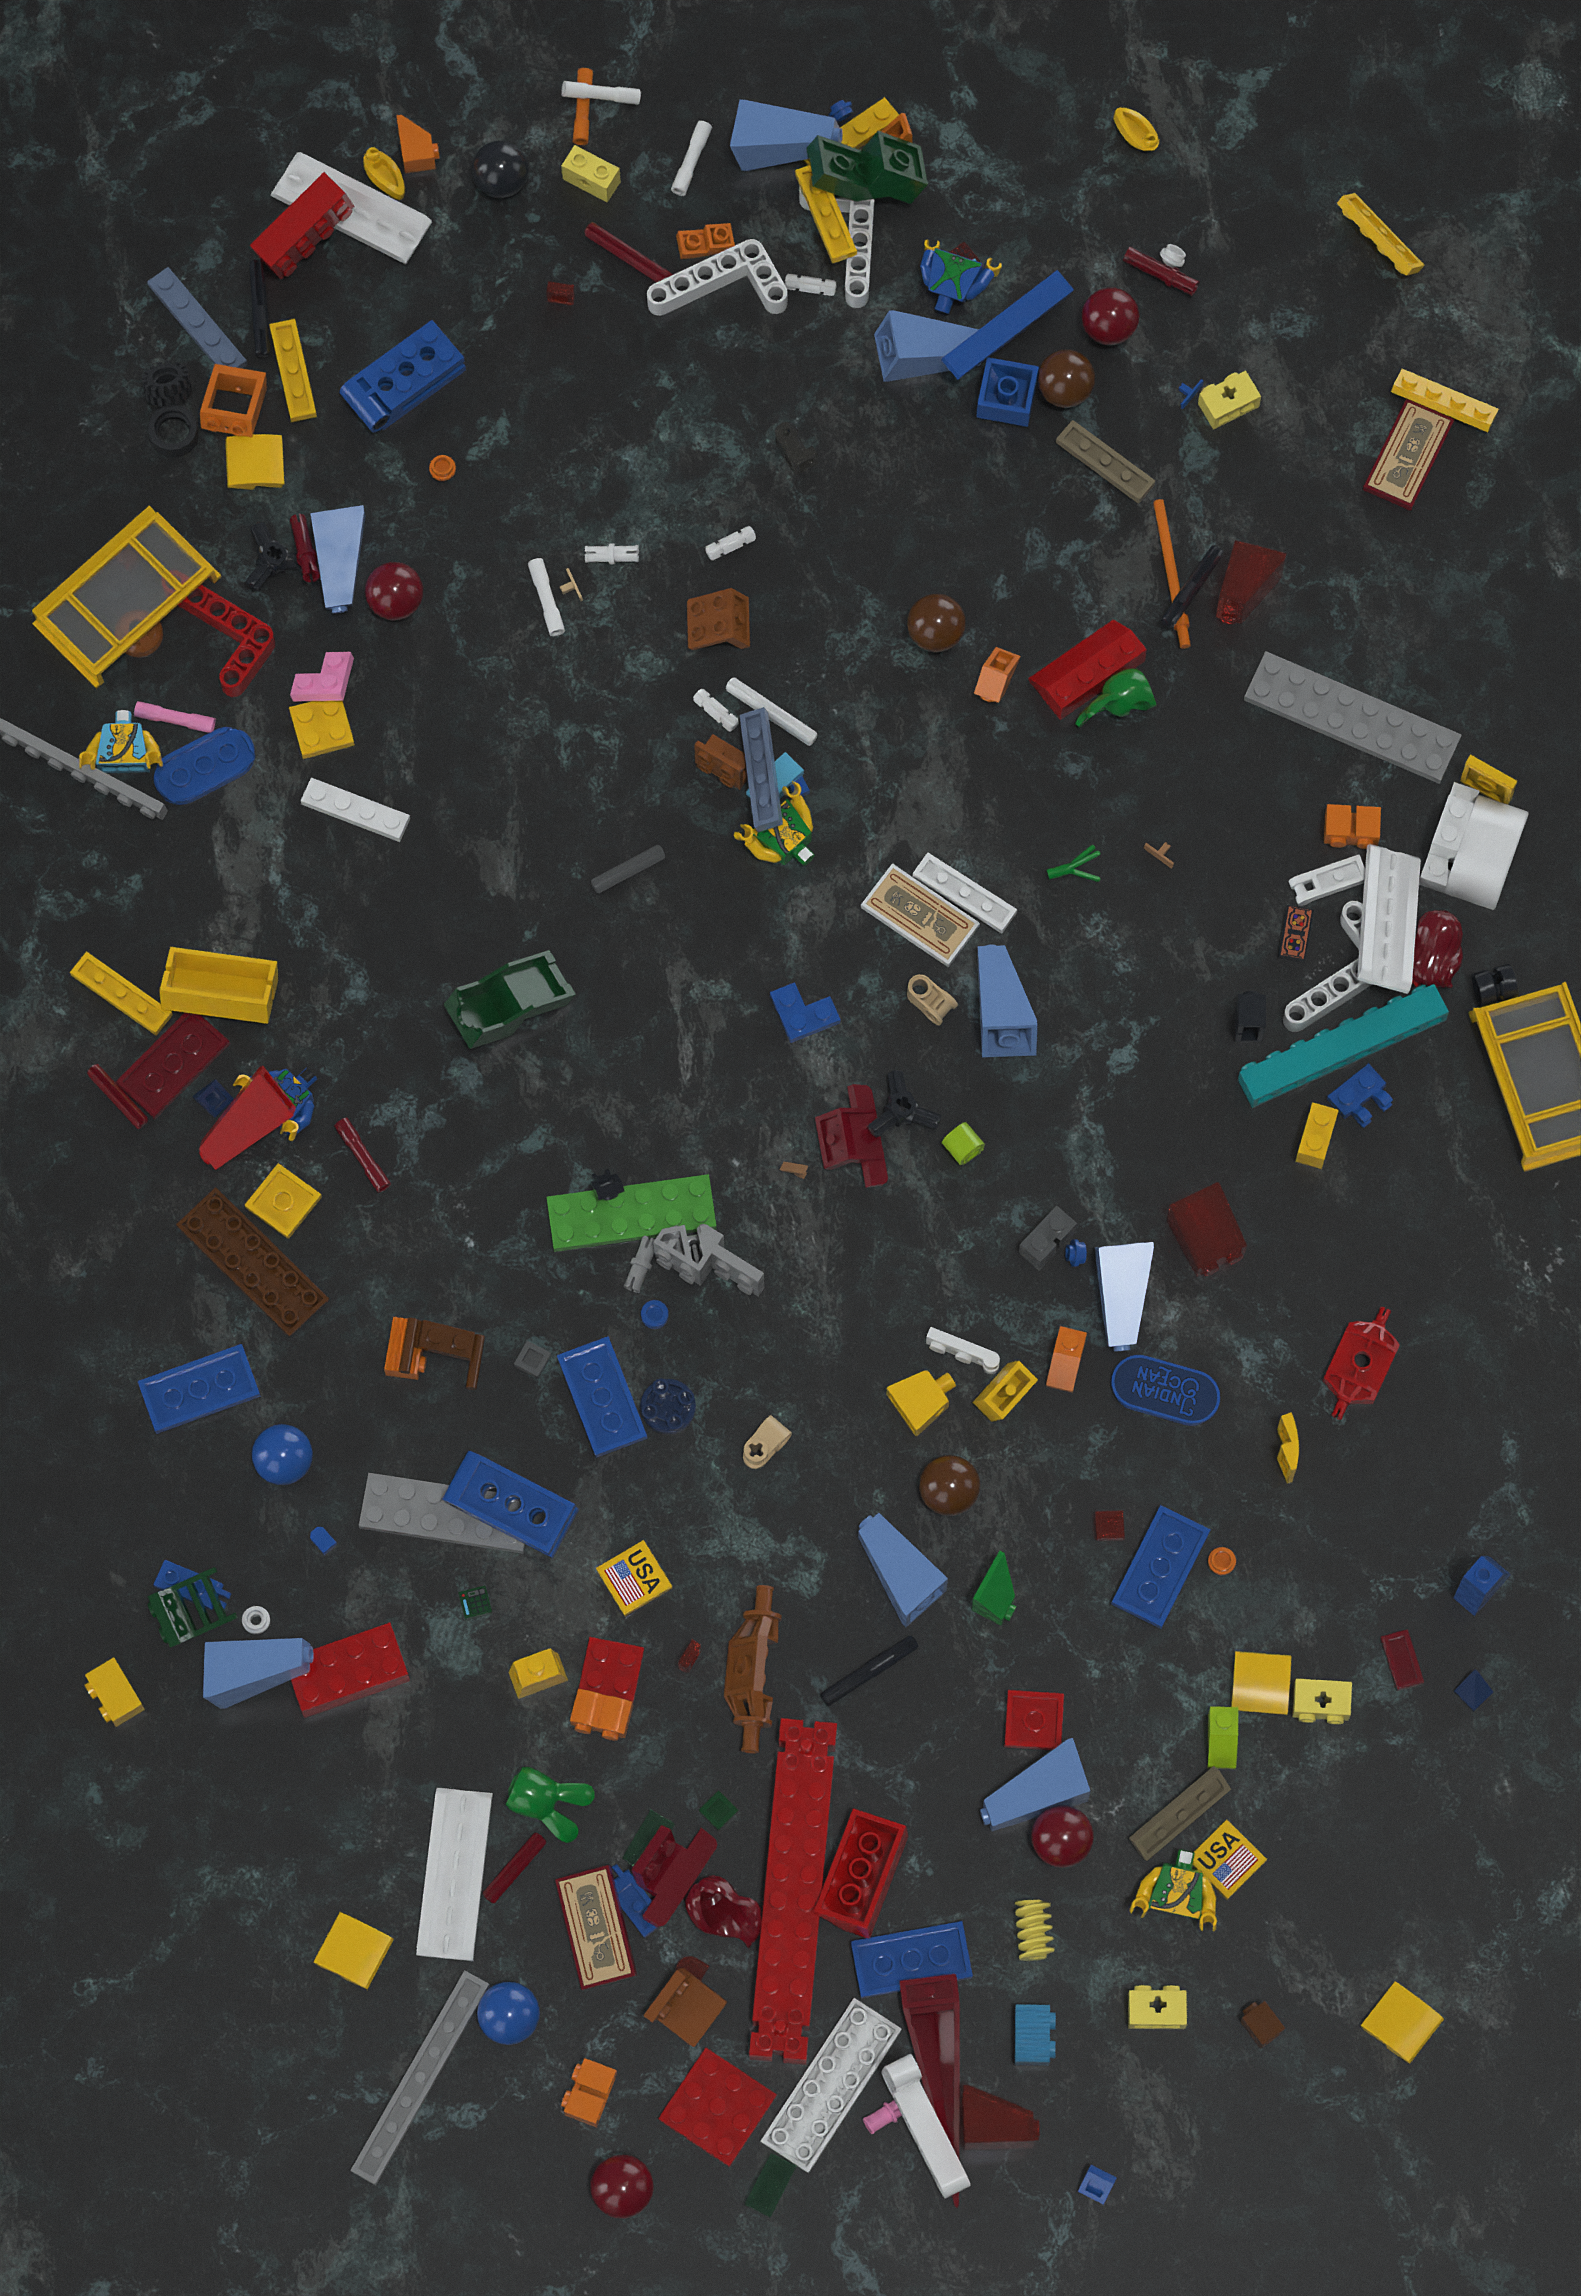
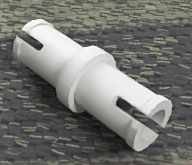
M614 543L609 544V546H585L586 563L609 562V564H615V562H639L638 545L615 546Z

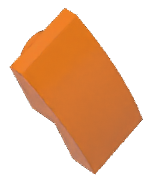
M731 223L705 225L703 230L678 231L676 235L680 259L714 255L735 246Z

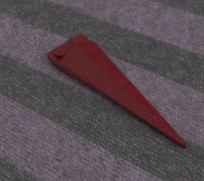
M949 1974L900 1981L903 2011L917 2064L922 2074L921 2079L924 2091L960 2161V1999L957 1975ZM959 2192L952 2195L954 2206L957 2209L959 2207Z

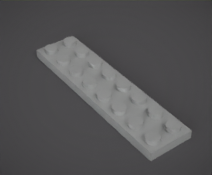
M1265 652L1244 696V701L1439 784L1461 739V734L1269 652Z

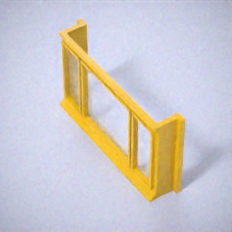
M149 505L32 610L36 618L32 624L97 689L104 683L101 676L103 671L207 578L216 583L222 576L158 512L155 513Z
M1564 982L1561 985L1482 1008H1473L1472 1011H1469V1016L1472 1023L1477 1022L1523 1152L1521 1164L1524 1172L1580 1156L1581 1023L1567 983Z

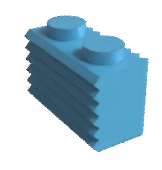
M1016 2004L1015 2065L1048 2066L1050 2058H1055V2041H1050V2030H1055L1056 2014L1055 2012H1050V2005Z

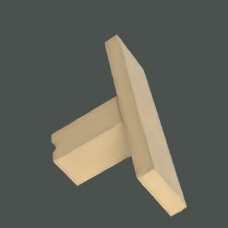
M567 568L566 570L571 582L560 586L563 594L575 589L580 601H583L571 572Z

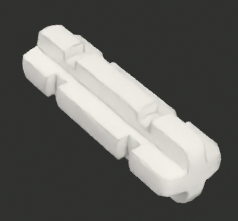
M787 274L785 279V286L789 290L799 288V291L816 294L824 292V295L833 296L836 291V281L826 279L822 281L821 278L808 276L798 278L794 274Z
M747 526L741 529L740 533L735 532L718 540L719 543L717 544L714 542L707 545L706 553L711 560H715L721 557V553L725 555L742 547L744 542L748 544L756 539L755 532L751 526Z
M700 689L694 695V702L700 707L704 706L703 710L718 723L722 722V726L726 730L731 732L739 724L738 718L732 713L729 714L728 710L715 698H710V694L704 689Z

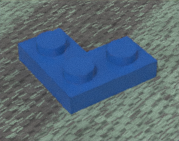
M795 982L770 992V997L790 1043L841 1023V1019L830 996L805 1006Z

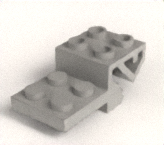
M700 1224L697 1227V1234L687 1236L685 1225L662 1229L653 1242L654 1255L657 1258L656 1262L667 1270L673 1268L680 1273L679 1276L689 1284L695 1282L701 1286L713 1268L717 1276L726 1281L728 1279L733 1280L738 1284L737 1287L748 1295L754 1293L759 1297L764 1289V1273L724 1249V1235L706 1224ZM697 1243L699 1245L700 1261L695 1244L692 1245L695 1262L692 1260L690 1244Z

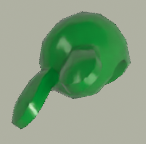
M1130 668L1109 677L1103 686L1102 695L1098 696L1080 712L1075 724L1080 728L1088 719L1105 709L1115 716L1123 717L1128 716L1131 709L1148 710L1155 707L1157 704L1144 674L1138 669Z
M522 1767L520 1772L511 1781L506 1806L519 1815L542 1821L559 1840L568 1843L577 1838L578 1827L572 1820L554 1809L557 1800L579 1806H587L594 1800L595 1791L588 1784L557 1783L536 1769Z

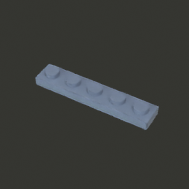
M169 267L147 281L151 290L214 365L219 364L236 368H243L247 365V360Z
M764 707L740 715L754 828L758 832L783 825L769 715Z

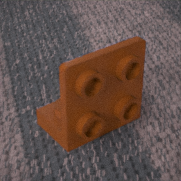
M733 588L687 600L689 649L696 650L726 641L740 649L750 647L749 597Z
M712 734L706 744L697 741L694 745L697 767L706 774L713 773L718 776L724 785L730 788L734 786L741 790L748 779L745 753Z
M683 1967L674 1973L643 2016L652 2023L659 2020L685 2042L694 2047L721 2013L727 2001Z

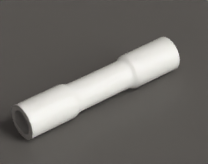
M564 81L562 85L563 97L603 99L636 105L639 104L641 98L640 89L613 88Z
M705 121L697 122L690 140V146L671 187V191L677 195L684 196L686 194L700 153L705 147L712 126Z
M533 559L528 562V567L540 597L550 636L561 635L565 632L551 592L543 559Z

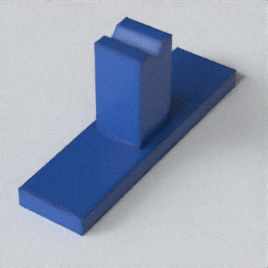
M1202 379L1193 389L1184 383L1179 386V391L1187 396L1181 403L1182 409L1185 408L1204 385Z

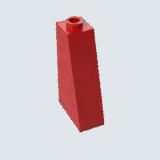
M263 1065L257 1069L201 1141L199 1147L200 1156L206 1164H211L215 1170L294 1115L296 1106Z

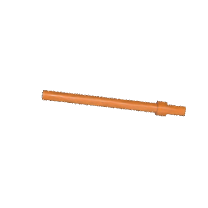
M1159 499L1153 503L1171 600L1173 602L1180 591L1164 500ZM1185 612L1174 626L1178 633L1180 648L1182 649L1191 646L1188 634L1189 619Z

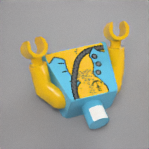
M127 710L117 711L115 713V723L104 724L102 731L96 733L86 751L79 755V768L89 764L91 765V770H95L96 761L97 769L104 773L150 772V765L153 763H159L160 767L163 766L158 744L150 732L142 729L140 723H131V712Z

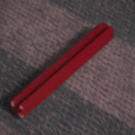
M591 222L586 227L585 236L654 281L659 282L673 275L597 224Z

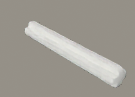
M733 677L727 683L726 690L754 710L764 707L768 711L769 720L810 746L816 740L817 732L738 679Z

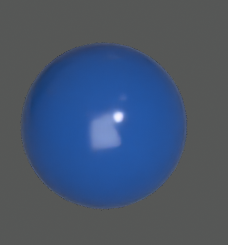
M279 1424L265 1429L257 1437L252 1448L254 1468L264 1480L272 1484L289 1485L297 1482L308 1472L312 1463L313 1450L309 1439L301 1430L291 1425Z
M502 1982L489 1988L481 1997L477 2009L478 2023L483 2033L492 2041L503 2045L518 2044L530 2037L538 2025L540 2016L539 2004L534 1994L527 1987L515 1982Z

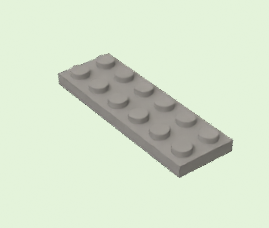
M368 1473L359 1529L524 1553L525 1544L442 1501L449 1485ZM487 1491L485 1499L493 1498L497 1492ZM521 1501L511 1503L509 1511H517L521 1507Z

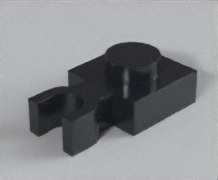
M607 1169L603 1175L597 1176L592 1174L593 1181L591 1185L598 1200H611L616 1198L619 1193L625 1192L622 1181L617 1173L611 1175L609 1169Z

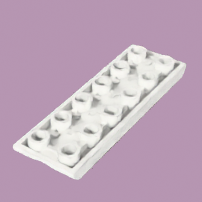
M296 153L284 175L272 191L271 196L291 205L325 172L347 194L355 206L349 218L343 222L340 221L334 228L407 264L432 221L426 215L303 153Z
M1373 844L1367 845L1357 980L1406 994L1410 991L1413 977L1421 862L1419 857L1394 852Z
M436 1788L417 1942V1956L473 1961L493 1793Z
M854 1998L760 2142L809 2173L902 2029Z

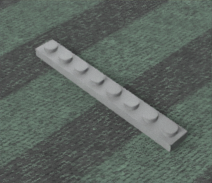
M0 718V735L3 736L2 740L13 747L19 744L26 748L25 752L36 759H39L41 756L49 760L47 763L59 771H62L64 768L72 772L71 776L82 783H85L87 780L95 784L94 788L105 795H108L110 792L118 796L117 800L128 807H131L133 804L141 808L140 812L148 818L154 819L156 816L163 820L168 810L164 803L97 768L91 770V765L89 764L79 768L78 758Z
M464 1970L350 2171L377 2185L475 2013L481 1997L488 1990L490 1985L487 1982Z

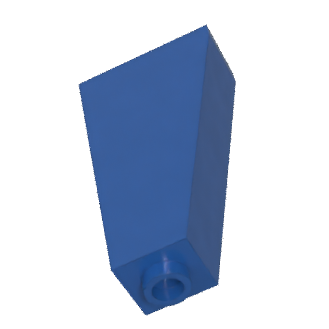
M1481 1556L1463 1576L1454 1599L1475 1616L1511 1574L1490 1556Z

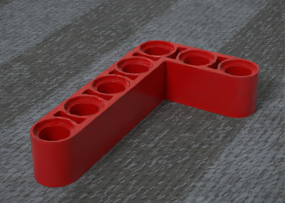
M177 570L169 571L182 585L190 578ZM162 577L163 591L166 598H168L176 590L169 589L170 584ZM199 585L178 606L240 643L221 670L219 677L222 690L227 696H240L275 648L273 631L270 626L203 585ZM195 596L202 597L200 602H191V599ZM218 609L225 611L220 616L212 615ZM238 623L247 624L243 629L234 628ZM261 636L268 637L266 642L259 643L256 641ZM245 657L254 658V660L248 664H244L241 662ZM230 678L239 679V681L233 685H229L226 683Z

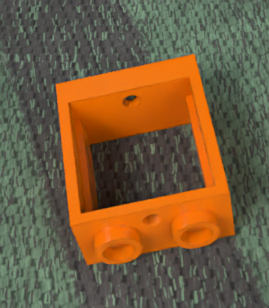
M215 364L200 410L201 428L214 432L230 433L236 436L253 437L267 390L266 373ZM217 389L252 395L247 415L212 409Z

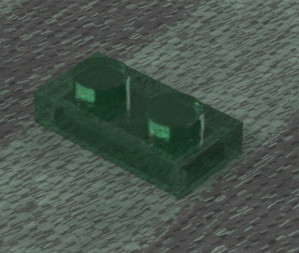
M650 1810L622 1859L634 1866L660 1826L663 1825L673 1831L675 1823Z
M771 2153L745 2206L771 2219L797 2166Z

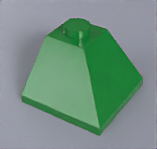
M999 1551L973 1598L972 1611L1002 1626L1005 1619L1011 1620L1017 1606L1013 1605L1015 1593L1005 1553Z

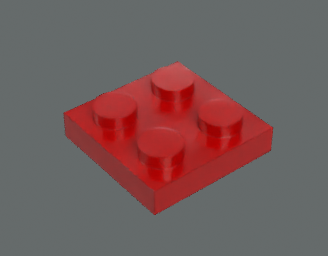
M589 1637L579 1689L625 1699L634 1703L645 1650L644 1647Z
M1008 1690L1005 1747L1053 1750L1058 1747L1062 1740L1064 1694Z

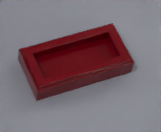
M1408 1629L1381 1636L1380 1640L1396 1691L1424 1684Z

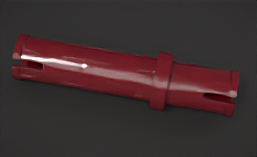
M1131 246L1124 255L1123 262L1166 282L1165 285L1170 288L1173 286L1190 296H1193L1198 288L1197 285H1199L1200 281L1180 272L1179 268L1167 266Z
M295 514L291 516L289 522L298 551L296 555L297 562L302 568L303 579L306 582H311L309 574H312L314 582L320 577L316 563L318 560L317 553L312 547L306 516L299 514L300 522H298Z

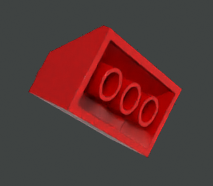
M1113 619L1028 678V680L1057 717L1062 720L1102 692L1103 686L1109 677L1125 669H1135L1145 662L1147 649L1131 629Z
M853 1808L814 1913L844 1931L870 1939L909 1837L907 1827Z

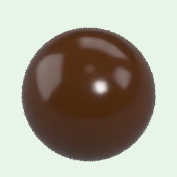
M1059 350L1050 354L1042 362L1038 371L1037 382L1041 394L1049 403L1062 408H1070L1083 403L1090 396L1095 384V373L1090 361L1081 353L1073 350Z
M929 594L920 598L912 606L907 619V627L912 640L920 648L930 652H943L954 647L961 640L966 626L965 615L961 606L953 598L944 594Z
M944 1455L932 1460L923 1470L919 1484L920 1494L925 1504L932 1511L944 1516L960 1515L968 1511L977 1501L980 1493V1478L974 1466L966 1459L955 1455Z

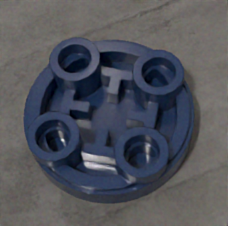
M657 1379L645 1390L641 1398L640 1406L643 1420L648 1427L660 1434L669 1435L683 1431L690 1425L695 1416L696 1403L694 1394L684 1383L678 1380Z

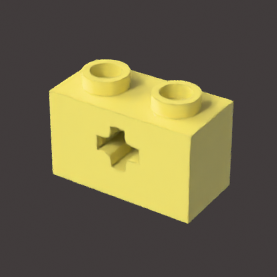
M574 145L561 165L563 180L607 203L620 184V168Z
M1244 371L1240 374L1233 373L1220 384L1206 386L1199 395L1198 405L1214 430L1258 408L1261 395L1248 373Z
M1295 1679L1292 1717H1297L1300 1722L1307 1723L1316 1722V1719H1327L1329 1724H1343L1344 1720L1348 1721L1351 1716L1352 1682ZM1319 1697L1324 1698V1702H1326L1325 1708L1320 1707Z
M1145 1985L1135 1986L1134 1990H1129L1128 2029L1186 2028V1990H1180L1179 1986H1163V1990H1151V1986ZM1156 2000L1159 2001L1160 2006H1165L1161 2009L1160 2013H1155V2008L1150 2007Z

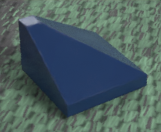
M216 1079L193 1096L195 1101L214 1118L234 1100Z
M1476 1669L1454 1690L1473 1712L1493 1694V1690Z

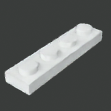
M314 778L310 779L301 799V805L398 842L401 841L410 821V815Z
M930 853L925 855L913 872L915 879L1001 934L1017 914L1016 908Z

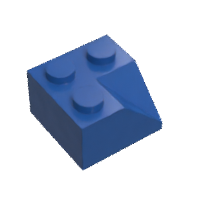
M987 357L977 404V418L1028 427L1037 386L1039 366Z

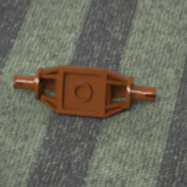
M767 1585L756 1586L755 1610L743 1612V1618L746 1620L729 1641L724 1698L735 1716L733 1723L744 1727L741 1751L751 1754L759 1753L760 1729L772 1727L770 1714L773 1698L763 1694V1686L766 1681L764 1672L765 1661L768 1656L767 1645L778 1643V1622L781 1621L782 1615L771 1611L774 1587ZM744 1703H748L751 1716H748Z

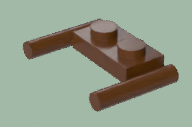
M408 1318L399 1372L404 1374L410 1373L415 1347L470 1361L466 1389L476 1390L485 1336L427 1320L420 1321L416 1318Z

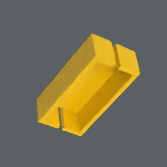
M170 947L166 971H164L160 987L161 1009L268 1024L273 1005L272 1000H274L278 983L277 961Z

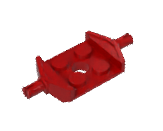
M1380 1307L1377 1317L1373 1322H1349L1323 1379L1325 1385L1338 1400L1331 1413V1416L1334 1418L1338 1411H1340L1337 1419L1342 1420L1347 1406L1350 1404L1374 1403L1400 1345L1395 1337L1385 1329L1386 1321L1391 1314V1311L1387 1309L1383 1316L1385 1307ZM1359 1354H1364L1369 1358L1370 1364L1366 1367H1359L1356 1365L1354 1358Z

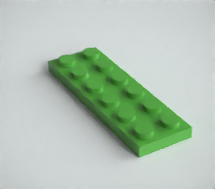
M709 1174L623 1186L625 1192L619 1193L616 1198L611 1200H598L593 1190L547 1197L554 1252L642 1240L643 1236H648L649 1239L657 1238L662 1229L685 1225L686 1233L697 1232V1227L700 1224H706L714 1230L717 1229Z

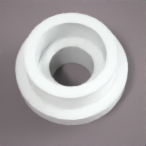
M1168 244L1160 252L1163 258L1162 261L1167 266L1172 268L1176 266L1182 267L1185 263V252L1175 245Z
M253 1606L244 1612L242 1624L249 1633L260 1634L269 1627L270 1616L264 1608ZM253 1617H260V1624L253 1625L251 1623Z

